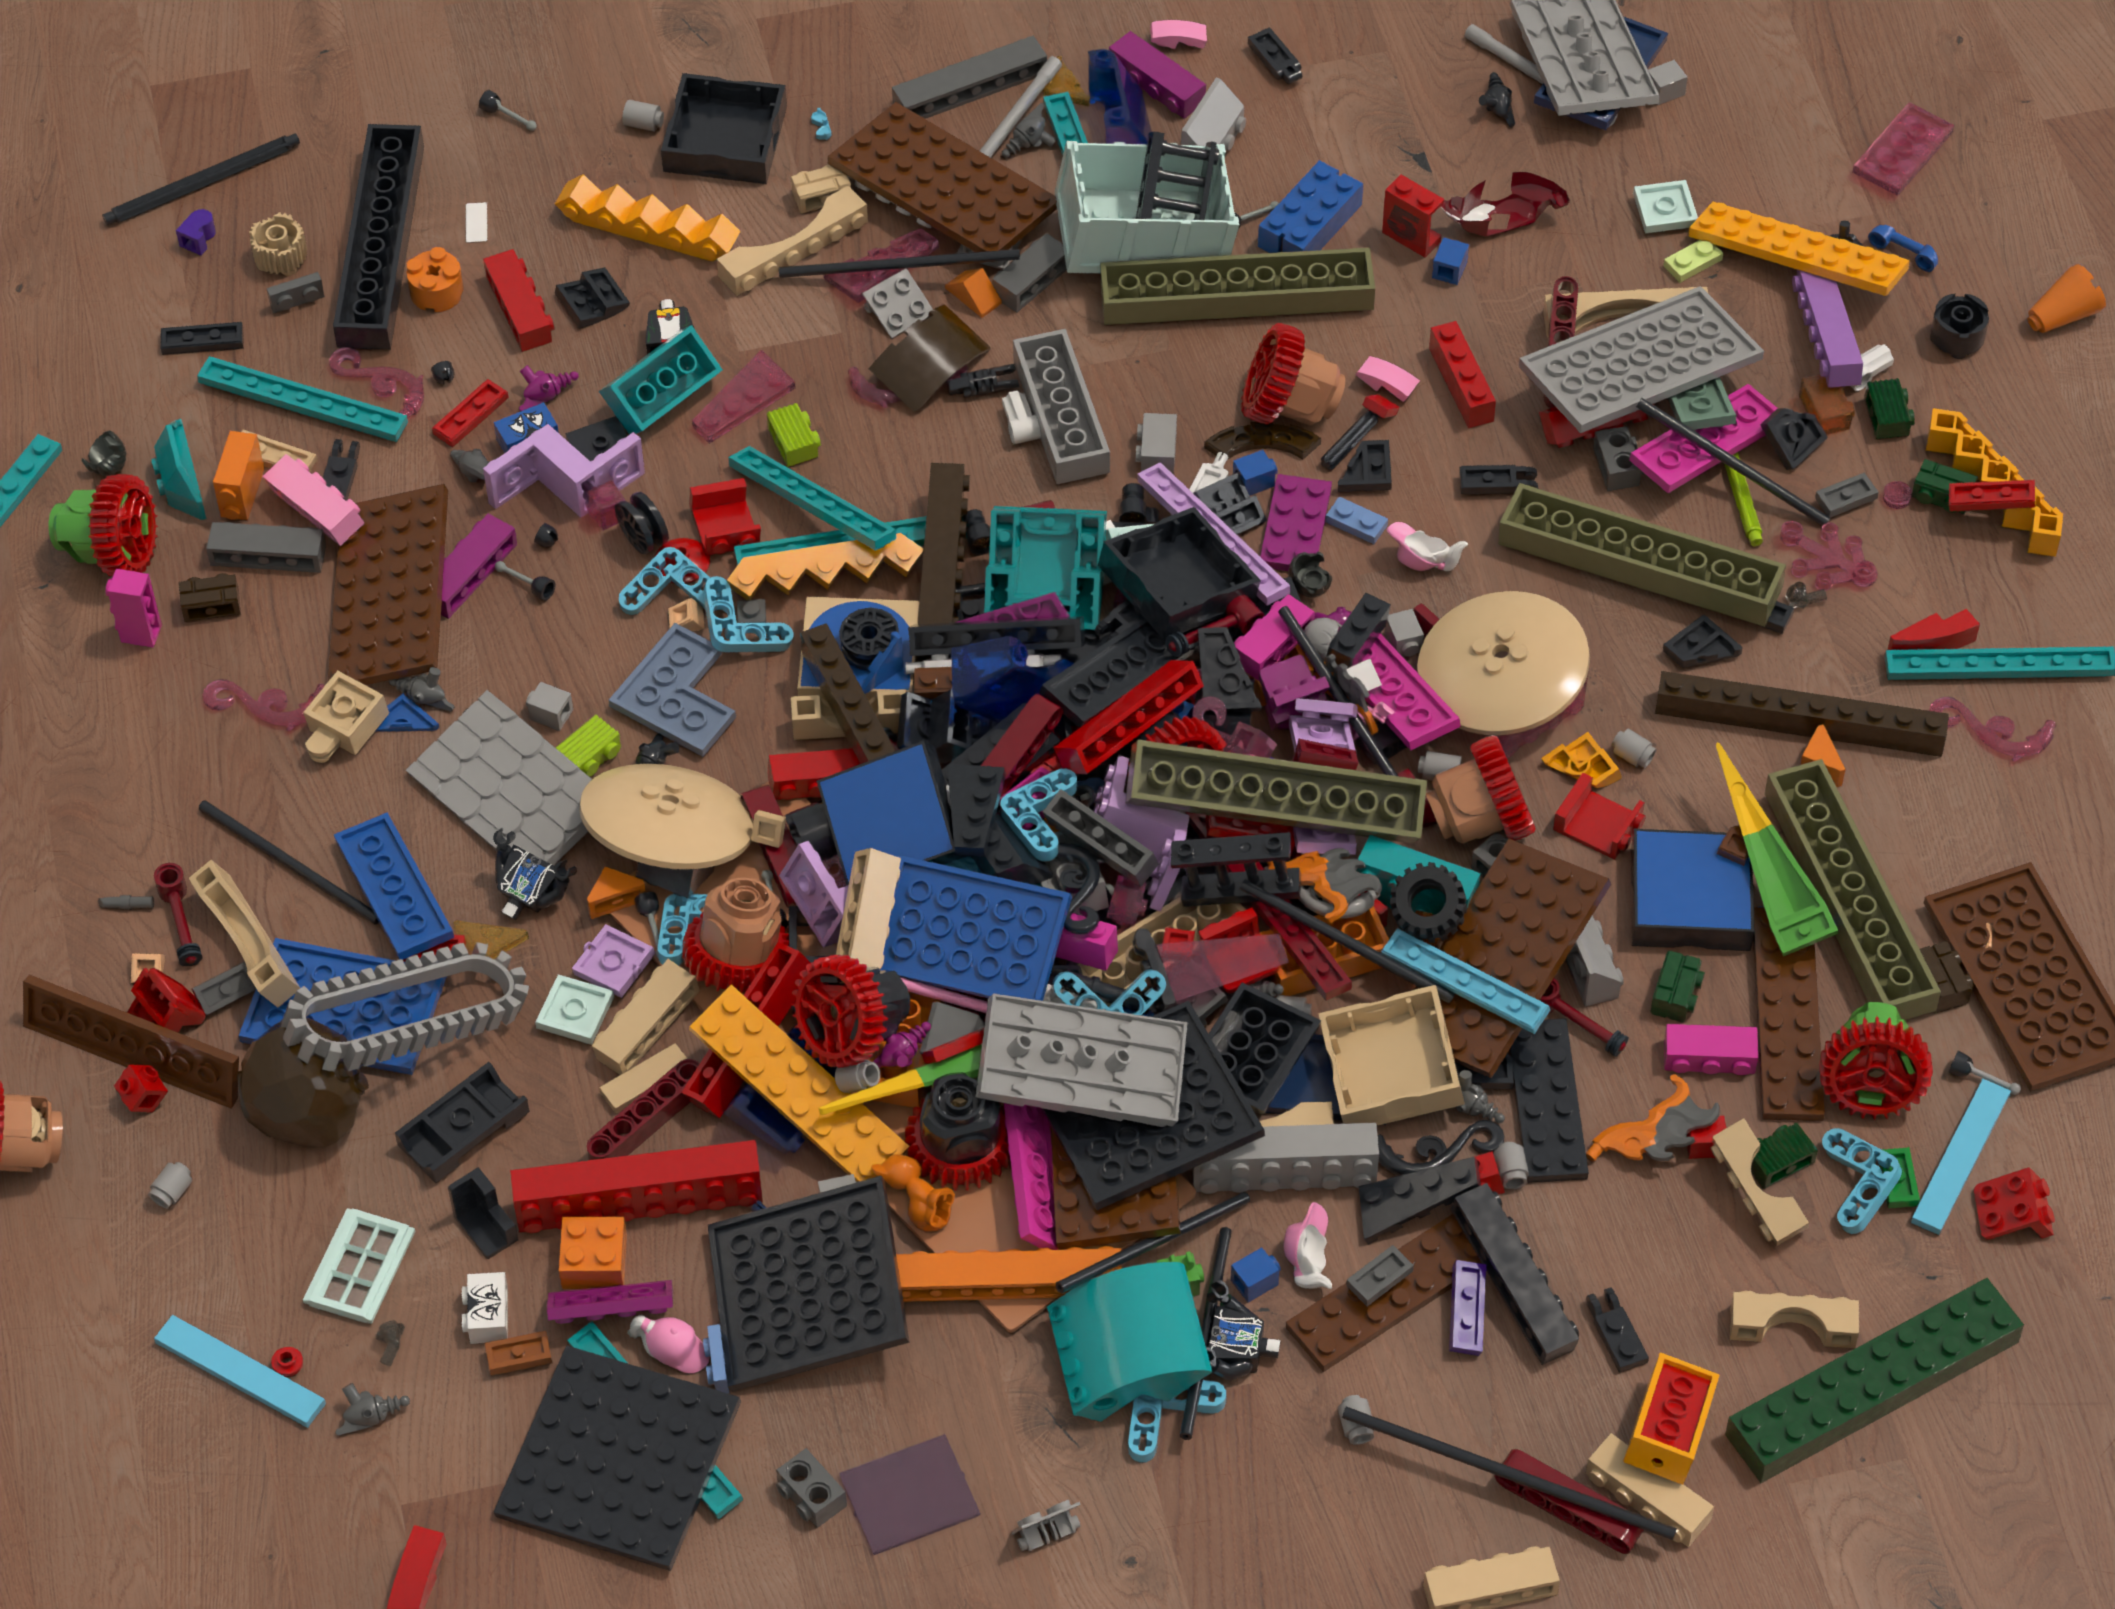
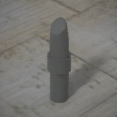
M120 895V897L98 898V903L102 908L131 910L132 908H153L154 898L153 896Z

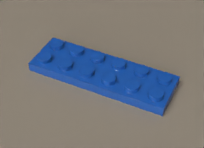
M388 812L334 834L337 846L399 960L406 959L455 938L450 924Z

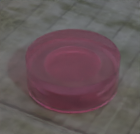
M1890 482L1884 488L1883 501L1887 506L1894 509L1905 508L1911 501L1912 490L1904 482Z

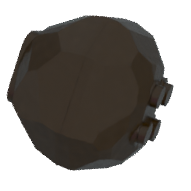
M306 1018L311 1029L321 1037L336 1042H347L343 1034H339L317 1021ZM281 1020L252 1042L242 1060V1070L238 1071L237 1080L243 1115L251 1125L269 1138L273 1137L276 1140L309 1148L330 1146L337 1143L355 1124L360 1097L369 1088L366 1076L362 1072L359 1073L363 1063L361 1062L358 1069L348 1071L343 1059H339L335 1072L322 1070L325 1057L314 1053L307 1064L297 1057L302 1046L301 1041L299 1044L289 1047L286 1045L283 1039L286 1028L281 1027Z

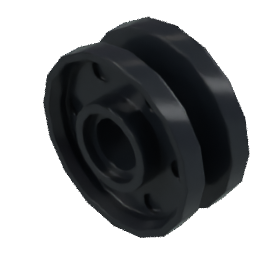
M636 492L631 495L630 503L622 500L615 505L617 521L630 544L638 552L647 555L653 551L654 544L662 546L668 542L669 534L665 521L647 495L642 492Z
M863 608L849 614L842 621L839 630L842 653L848 664L857 669L869 671L868 668L879 651L884 653L891 642L890 634L895 631L899 633L898 623L890 613L878 608Z

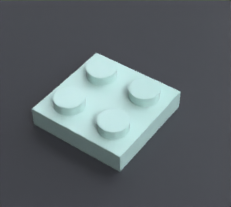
M1686 180L1634 187L1633 195L1645 233L1689 228L1698 218Z
M558 975L535 1022L536 1028L592 1045L614 999V992L610 989Z

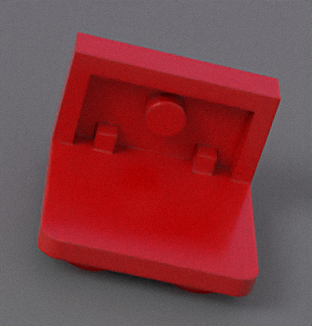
M1252 907L1244 911H1238L1231 917L1218 923H1211L1198 931L1201 951L1227 993L1235 992L1241 983L1250 985L1279 971L1277 960L1259 932L1258 917Z
M2030 1167L1979 1183L1974 1187L1981 1235L1985 1239L1990 1240L2027 1227H2031L2042 1239L2054 1235L2052 1223L2055 1222V1217L2047 1201V1196L2050 1195L2048 1184L2044 1178L2041 1179Z

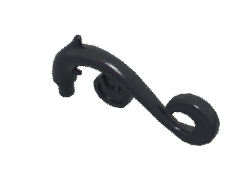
M1058 843V854L1055 858H1059V861L1076 862L1085 868L1087 874L1085 879H1083V872L1080 870L1067 869L1060 875V886L1063 891L1076 894L1071 900L1064 928L1073 934L1090 933L1099 924V915L1094 909L1081 906L1079 913L1086 916V919L1081 921L1071 919V915L1096 889L1100 878L1099 864L1105 863V859L1097 857L1079 845Z
M1480 1120L1466 1128L1448 1148H1446L1443 1140L1437 1136H1423L1416 1143L1415 1153L1417 1157L1424 1161L1428 1160V1153H1434L1436 1157L1429 1162L1410 1163L1402 1160L1404 1158L1403 1155L1394 1153L1392 1147L1386 1144L1383 1135L1379 1134L1377 1135L1379 1162L1387 1171L1400 1176L1452 1162L1475 1132L1485 1131L1491 1137L1485 1143L1479 1142L1476 1139L1472 1141V1147L1483 1154L1491 1151L1494 1154L1499 1145L1504 1143L1505 1135L1498 1124L1489 1120Z

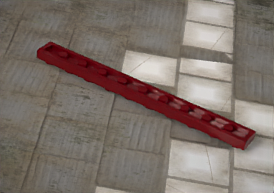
M1185 812L1186 815H1189L1188 823L1201 839L1217 838L1207 836L1205 814ZM1259 862L1256 863L1257 870H1265ZM1244 864L1226 865L1228 873L1245 871ZM1261 901L1250 902L1325 1001L1352 989L1350 978L1311 928Z

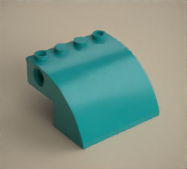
M994 506L991 510L989 565L986 567L984 613L1056 592L1070 615L1069 617L1084 616V629L1095 630L1100 621L1104 572L1099 568L1098 562L1103 543L1106 541L1107 511Z
M1147 1263L1111 1271L1077 1286L1047 1306L1073 1415L1082 1416L1101 1422L1141 1394L1170 1401L1212 1373L1183 1263Z

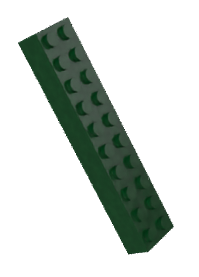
M1985 1278L1731 1415L1728 1418L1725 1435L1759 1482L1763 1483L2019 1343L2024 1324L1991 1281Z

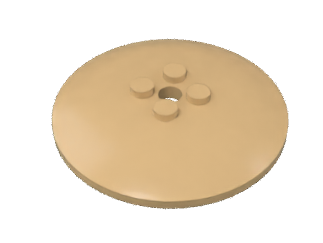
M1504 591L1473 598L1445 614L1426 636L1419 653L1417 670L1426 683L1460 718L1461 727L1459 729L1483 735H1509L1524 732L1545 724L1563 712L1573 702L1587 678L1590 653L1583 628L1573 614L1565 607L1537 594ZM1500 651L1509 653L1504 658L1494 657Z
M634 764L608 770L596 776L586 785L579 805L582 822L596 840L619 855L651 866L670 869L713 867L738 857L751 843L754 821L747 810L744 799H741L737 792L719 780L683 767L664 764Z

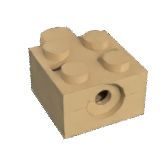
M337 670L303 712L309 730L313 732L305 743L310 758L315 762L325 763L339 747L356 755L389 714L384 695Z

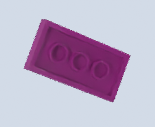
M1277 474L1260 555L1272 569L1288 571L1292 559L1297 554L1302 552L1308 554L1319 552L1332 491V481Z
M672 1280L548 1293L547 1301L548 1320H555L556 1323L562 1324L572 1322L577 1317H586L587 1320H599L605 1318L606 1314L618 1313L619 1317L633 1316L636 1314V1311L649 1310V1313L652 1314L663 1313L667 1311V1308L673 1307Z

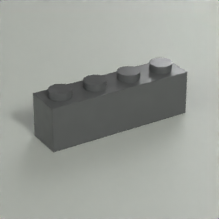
M212 522L206 549L210 566L321 573L327 546L323 529L288 527L284 525L267 526Z
M1062 789L1058 791L1043 810V814L1051 826L1087 849L1090 853L1105 859L1106 864L1140 887H1142L1159 865L1152 851Z

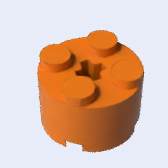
M434 247L430 251L418 254L407 262L406 273L410 297L418 308L425 311L426 308L434 309V312H443L459 303L464 286L460 263L456 257L446 252L442 247Z

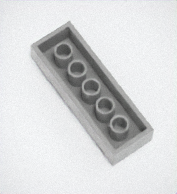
M1066 329L1013 340V362L1031 413L1037 416L1041 432L1040 439L1056 484L1110 473V450Z
M1352 1123L1263 1127L1265 1131L1264 1137L1192 1168L1193 1187L1196 1192L1212 1194L1217 1191L1242 1193L1247 1190L1272 1192L1278 1189L1301 1191L1308 1188L1323 1187L1325 1189L1351 1186L1359 1188L1361 1185L1377 1182L1379 1161L1377 1124Z

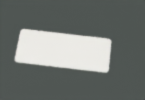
M467 203L466 242L487 241V203Z

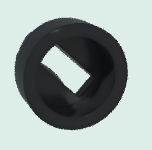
M450 361L438 362L431 368L433 378L437 383L444 385L446 380L449 383L452 382L455 372Z
M547 523L542 524L535 536L534 542L546 548L552 547L558 540L557 530Z

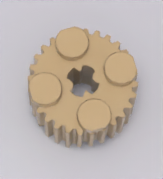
M281 212L274 215L273 219L262 220L263 223L260 221L253 223L254 227H251L249 234L257 268L265 272L270 271V274L276 272V274L281 272L285 276L295 274L297 267L299 268V264H303V260H306L307 255L306 241L301 225L297 224L296 220L293 221L292 215L287 216L286 213L281 215Z

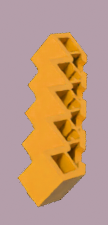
M583 174L568 181L555 202V205L573 222L708 261H714L730 252L740 233V230L723 214L705 221L688 204L670 211L653 194L635 201L618 184L601 191Z
M1932 409L1926 451L1953 454L1952 468L1978 476L1979 482L2024 480L2018 474L2019 470L2005 456L2001 457L1993 449V444L1979 430L1975 431L1967 423L1968 419L1961 412ZM2035 487V508L2004 509L2002 527L2030 531L2028 553L2056 557L2062 533L2063 513L2057 507L2052 508L2044 500L2045 496Z
M902 533L896 534L897 539L876 551L858 540L743 557L727 579V582L734 592L746 600H751L765 580L789 596L804 574L828 590L843 568H846L865 583H868L883 561L907 577L922 556L924 549Z

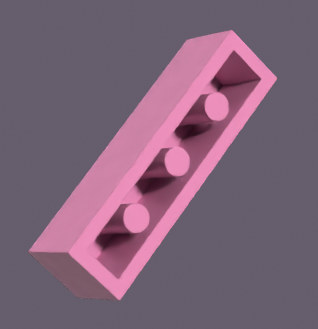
M285 454L262 477L277 496L317 528L323 529L328 537L341 546L364 524L358 514L361 511L360 508L351 499L345 501L343 499L344 496L335 486H326V481L317 472L311 474L309 472L310 469L302 460L298 458L295 461Z

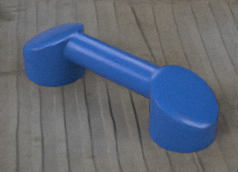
M1876 226L1868 235L1869 242L1878 249H1884L1891 241L1918 254L1915 262L1923 271L1931 272L1938 264L1937 254L1930 245L1924 246L1901 235L1891 226Z

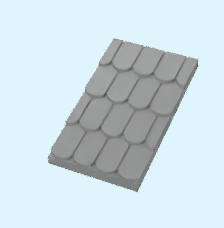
M1510 0L1512 14L1522 32V38L1536 63V69L1546 86V92L1558 116L1570 113L1593 112L1595 110L1619 109L1620 107L1645 106V104H1659V93L1616 0Z
M486 690L478 698L479 700L475 701L406 771L495 851L497 845L493 840L494 833L503 828L502 835L506 840L509 832L513 831L516 834L515 840L509 844L511 848L514 844L555 865L588 832L580 817L579 805L582 792L592 779L523 721L514 711Z
M992 994L988 998L975 1097L1021 1107L1030 1105L1059 1112L1072 1111L1117 1121L1125 1119L1160 1127L1166 1125L1173 1126L1178 1122L1188 1022Z

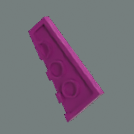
M1052 592L957 622L1069 617L1070 615L1056 592ZM989 652L977 653V656H989ZM972 670V671H973V674H975V673H977V672L980 671V670Z

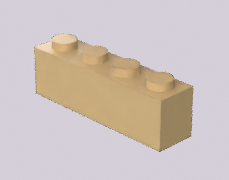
M873 848L855 852L836 955H849L853 959L858 958L859 964H866L867 967L882 968L885 942L890 931L888 926L890 915L895 904L894 893L896 883L900 877L899 866L901 858Z
M669 959L662 966H658L645 986L636 990L630 1003L616 1013L609 1027L596 1036L592 1045L596 1059L619 1075L632 1069L698 994L700 989L696 977Z
M1611 1433L1588 1459L1586 1474L1589 1476V1479L1595 1485L1608 1489L1620 1503L1627 1506L1630 1505L1640 1512V1515L1677 1528L1673 1540L1675 1542H1682L1689 1547L1711 1522L1714 1506L1684 1484H1679L1624 1463L1623 1459L1628 1445Z
M1535 1546L1529 1547L1523 1552L1510 1555L1508 1553H1499L1491 1559L1481 1561L1470 1559L1456 1566L1446 1567L1441 1565L1433 1567L1425 1572L1423 1587L1430 1609H1492L1558 1595L1560 1579L1550 1547L1540 1548Z

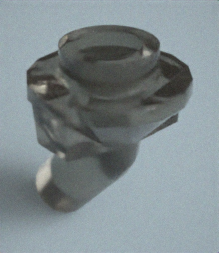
M1800 581L1791 585L1786 592L1787 605L1794 608L1800 607L1804 609L1807 604L1827 600L1825 589L1807 593L1806 585Z
M395 1320L385 1322L379 1326V1331L375 1334V1338L378 1341L388 1344L380 1359V1362L387 1366L392 1365L400 1348V1338L405 1330L403 1323H397Z

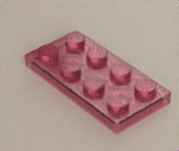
M1909 102L1854 164L1852 173L1898 196L1951 136L1955 125Z

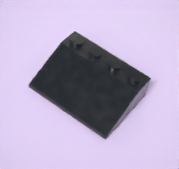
M1245 983L1240 984L1209 1032V1036L1254 1113L1264 1114L1321 1025V1020Z

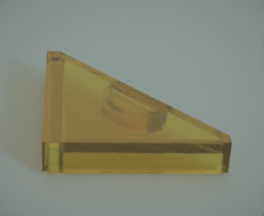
M1057 56L1062 63V67L1051 82L1044 87L1043 96L1069 92L1073 103L1089 107L1090 97L1080 87V83L1072 71L1068 70L1063 63L1062 57Z
M459 920L453 922L457 933L465 935L466 944L472 952L476 942L488 944L485 956L492 959L498 957L501 951L506 952L529 939V934L524 929Z

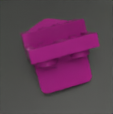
M1297 655L1264 667L1259 672L1260 683L1267 703L1265 710L1271 731L1275 729L1290 730V715H1303V713L1295 710L1296 698L1327 701L1325 692L1330 686L1326 677L1316 679L1315 676H1312L1308 664L1302 655Z

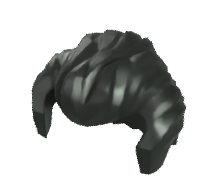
M105 431L99 438H96L88 454L90 463L82 458V462L90 472H95L105 477L114 475L125 465L127 455L125 445L113 431Z
M1302 552L1297 554L1292 559L1288 569V577L1292 578L1296 590L1309 598L1318 597L1323 594L1324 590L1330 588L1333 581L1330 573L1319 566L1320 562H1324V555L1321 552L1309 554Z

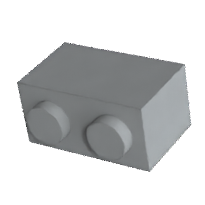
M1144 413L1143 424H1138L1137 440L1142 441V446L1136 445V462H1141V472L1161 462L1174 475L1177 414Z

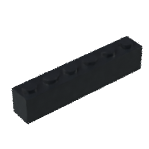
M1084 616L914 624L908 627L910 656L1081 648L1085 645Z
M1485 1183L1455 1197L1451 1207L1454 1217L1481 1263L1486 1264L1487 1273L1541 1365L1574 1351L1579 1340V1331L1572 1320L1569 1321L1564 1314V1307L1559 1296L1553 1295L1548 1287V1279L1545 1272L1541 1268L1538 1269L1532 1260L1533 1254L1527 1243H1522L1519 1238L1514 1220L1510 1216L1507 1217L1503 1211L1502 1201L1498 1193L1492 1191L1489 1185Z

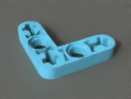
M673 547L664 548L619 594L620 607L626 614H638L672 581L705 609L701 588L710 577L678 549ZM668 557L669 559H672L673 557H676V565L673 566L672 564H668L665 567V558ZM663 568H664V573L666 574V576H663V574H662L661 571H660V570H662ZM688 573H695L698 575L699 580L695 585L690 586L683 582L684 576ZM648 575H655L659 578V583L655 587H647L643 583L644 578ZM637 586H639L642 592L636 597L637 604L630 603L627 605L626 598L628 596L634 598L638 594ZM712 588L716 591L717 600H719L721 593L717 591V588Z
M717 576L707 580L703 590V599L711 643L716 650L720 652H781L790 647L794 632L789 625L785 623H737L731 588L727 580ZM712 588H717V591L721 593L719 600H716V591ZM723 610L727 613L728 617L724 619L718 618L714 615L713 611ZM722 628H725V637L729 639L728 641L724 640V637L721 636ZM754 633L760 640L751 642L746 638L745 634ZM776 634H780L781 638H783L784 640H780L779 636H776Z
M1058 769L1006 794L1001 799L1002 818L1031 854L1041 861H1049L1057 856L1058 838L1038 812L1047 807L1060 789L1070 796L1075 794L1077 791V776L1069 769ZM1034 792H1043L1046 794V797L1034 799L1031 795ZM1018 807H1019V816H1018V812L1015 810V808H1018ZM1026 823H1033L1037 828L1032 831H1026L1022 826ZM1040 837H1041V842L1043 843L1044 846H1040V840H1039Z
M672 894L666 898L658 940V958L662 965L667 959L677 965L684 961L682 958L683 938L688 924L692 923L695 917H700L702 913L700 909L705 906L706 894H692L689 898ZM678 906H680L679 916L674 913ZM674 926L682 928L681 932L675 934L669 933L667 930ZM670 944L675 945L673 954H669Z
M1152 969L1145 970L1110 1007L1071 972L1065 971L1056 975L1052 986L1056 995L1067 1005L1080 1006L1084 999L1092 998L1096 1001V1009L1126 1013L1122 1007L1124 1000L1128 997H1135L1139 1001V1008L1132 1014L1142 1015L1162 995L1166 988V981L1158 971ZM1148 976L1152 979L1157 976L1159 979L1156 983L1159 987L1157 990L1150 988L1144 994L1149 999L1144 1002L1143 998L1134 992V989L1138 987L1142 992L1147 986L1145 979ZM1063 978L1066 981L1072 978L1074 981L1071 985L1078 993L1081 988L1085 989V992L1076 998L1074 1004L1070 1003V1000L1075 998L1068 991L1063 993L1059 991L1062 988L1059 982Z
M1835 1128L1827 1131L1822 1138V1145L1827 1155L1863 1174L1837 1213V1219L1843 1230L1850 1234H1857L1866 1228L1902 1175V1169L1893 1155L1843 1129ZM1840 1140H1841L1842 1143H1843V1145H1844L1846 1148H1848L1847 1153H1846L1845 1149H1844L1843 1147L1839 1146V1145H1836V1146H1834V1148H1833L1832 1143H1833V1142L1838 1143V1142H1840ZM1868 1151L1870 1156L1865 1162L1858 1163L1854 1161V1157L1858 1152ZM1878 1161L1879 1165L1884 1168H1889L1891 1166L1893 1170L1891 1172L1885 1171L1884 1173H1882L1880 1167L1876 1165V1162ZM1875 1188L1878 1190V1193L1873 1199L1865 1200L1862 1198V1194L1866 1189ZM1857 1214L1858 1219L1856 1221L1850 1220L1848 1222V1216L1854 1217Z
M1203 1380L1197 1412L1218 1413L1225 1407L1226 1390L1218 1382ZM1210 1393L1216 1394L1215 1402L1208 1401ZM1144 1394L1134 1399L1128 1440V1451L1132 1459L1137 1462H1148L1154 1458L1157 1451L1162 1408L1184 1411L1187 1399L1178 1400L1173 1398L1170 1401H1164ZM1143 1412H1148L1154 1415L1155 1420L1150 1424H1142L1138 1421L1137 1417ZM1141 1434H1147L1145 1451H1140L1138 1447Z

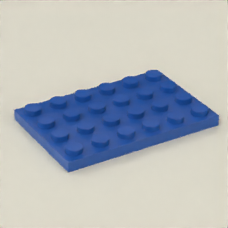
M899 855V858H901L899 866L900 877L896 883L894 893L895 904L890 915L888 925L890 931L883 952L884 963L880 970L895 971L903 978L989 998L992 994H1000L1043 1001L1072 895L1068 892Z
M275 938L273 943L299 987L305 986L309 991H311L313 983L324 980L327 985L329 979L338 976L343 981L345 974L356 972L357 976H359L361 970L372 968L374 972L376 966L387 963L388 967H390L391 962L396 961ZM447 976L312 1013L306 1018L317 1021L339 1034H343L347 1041L429 1019L434 1015ZM256 989L239 1033L240 1042L252 1044L264 1032L283 1020L290 999L293 1000L295 994L281 1006L276 1007ZM408 1049L406 1055L395 1058L394 1054H392L390 1060L380 1062L377 1058L375 1064L367 1067L413 1075L421 1051L411 1053Z

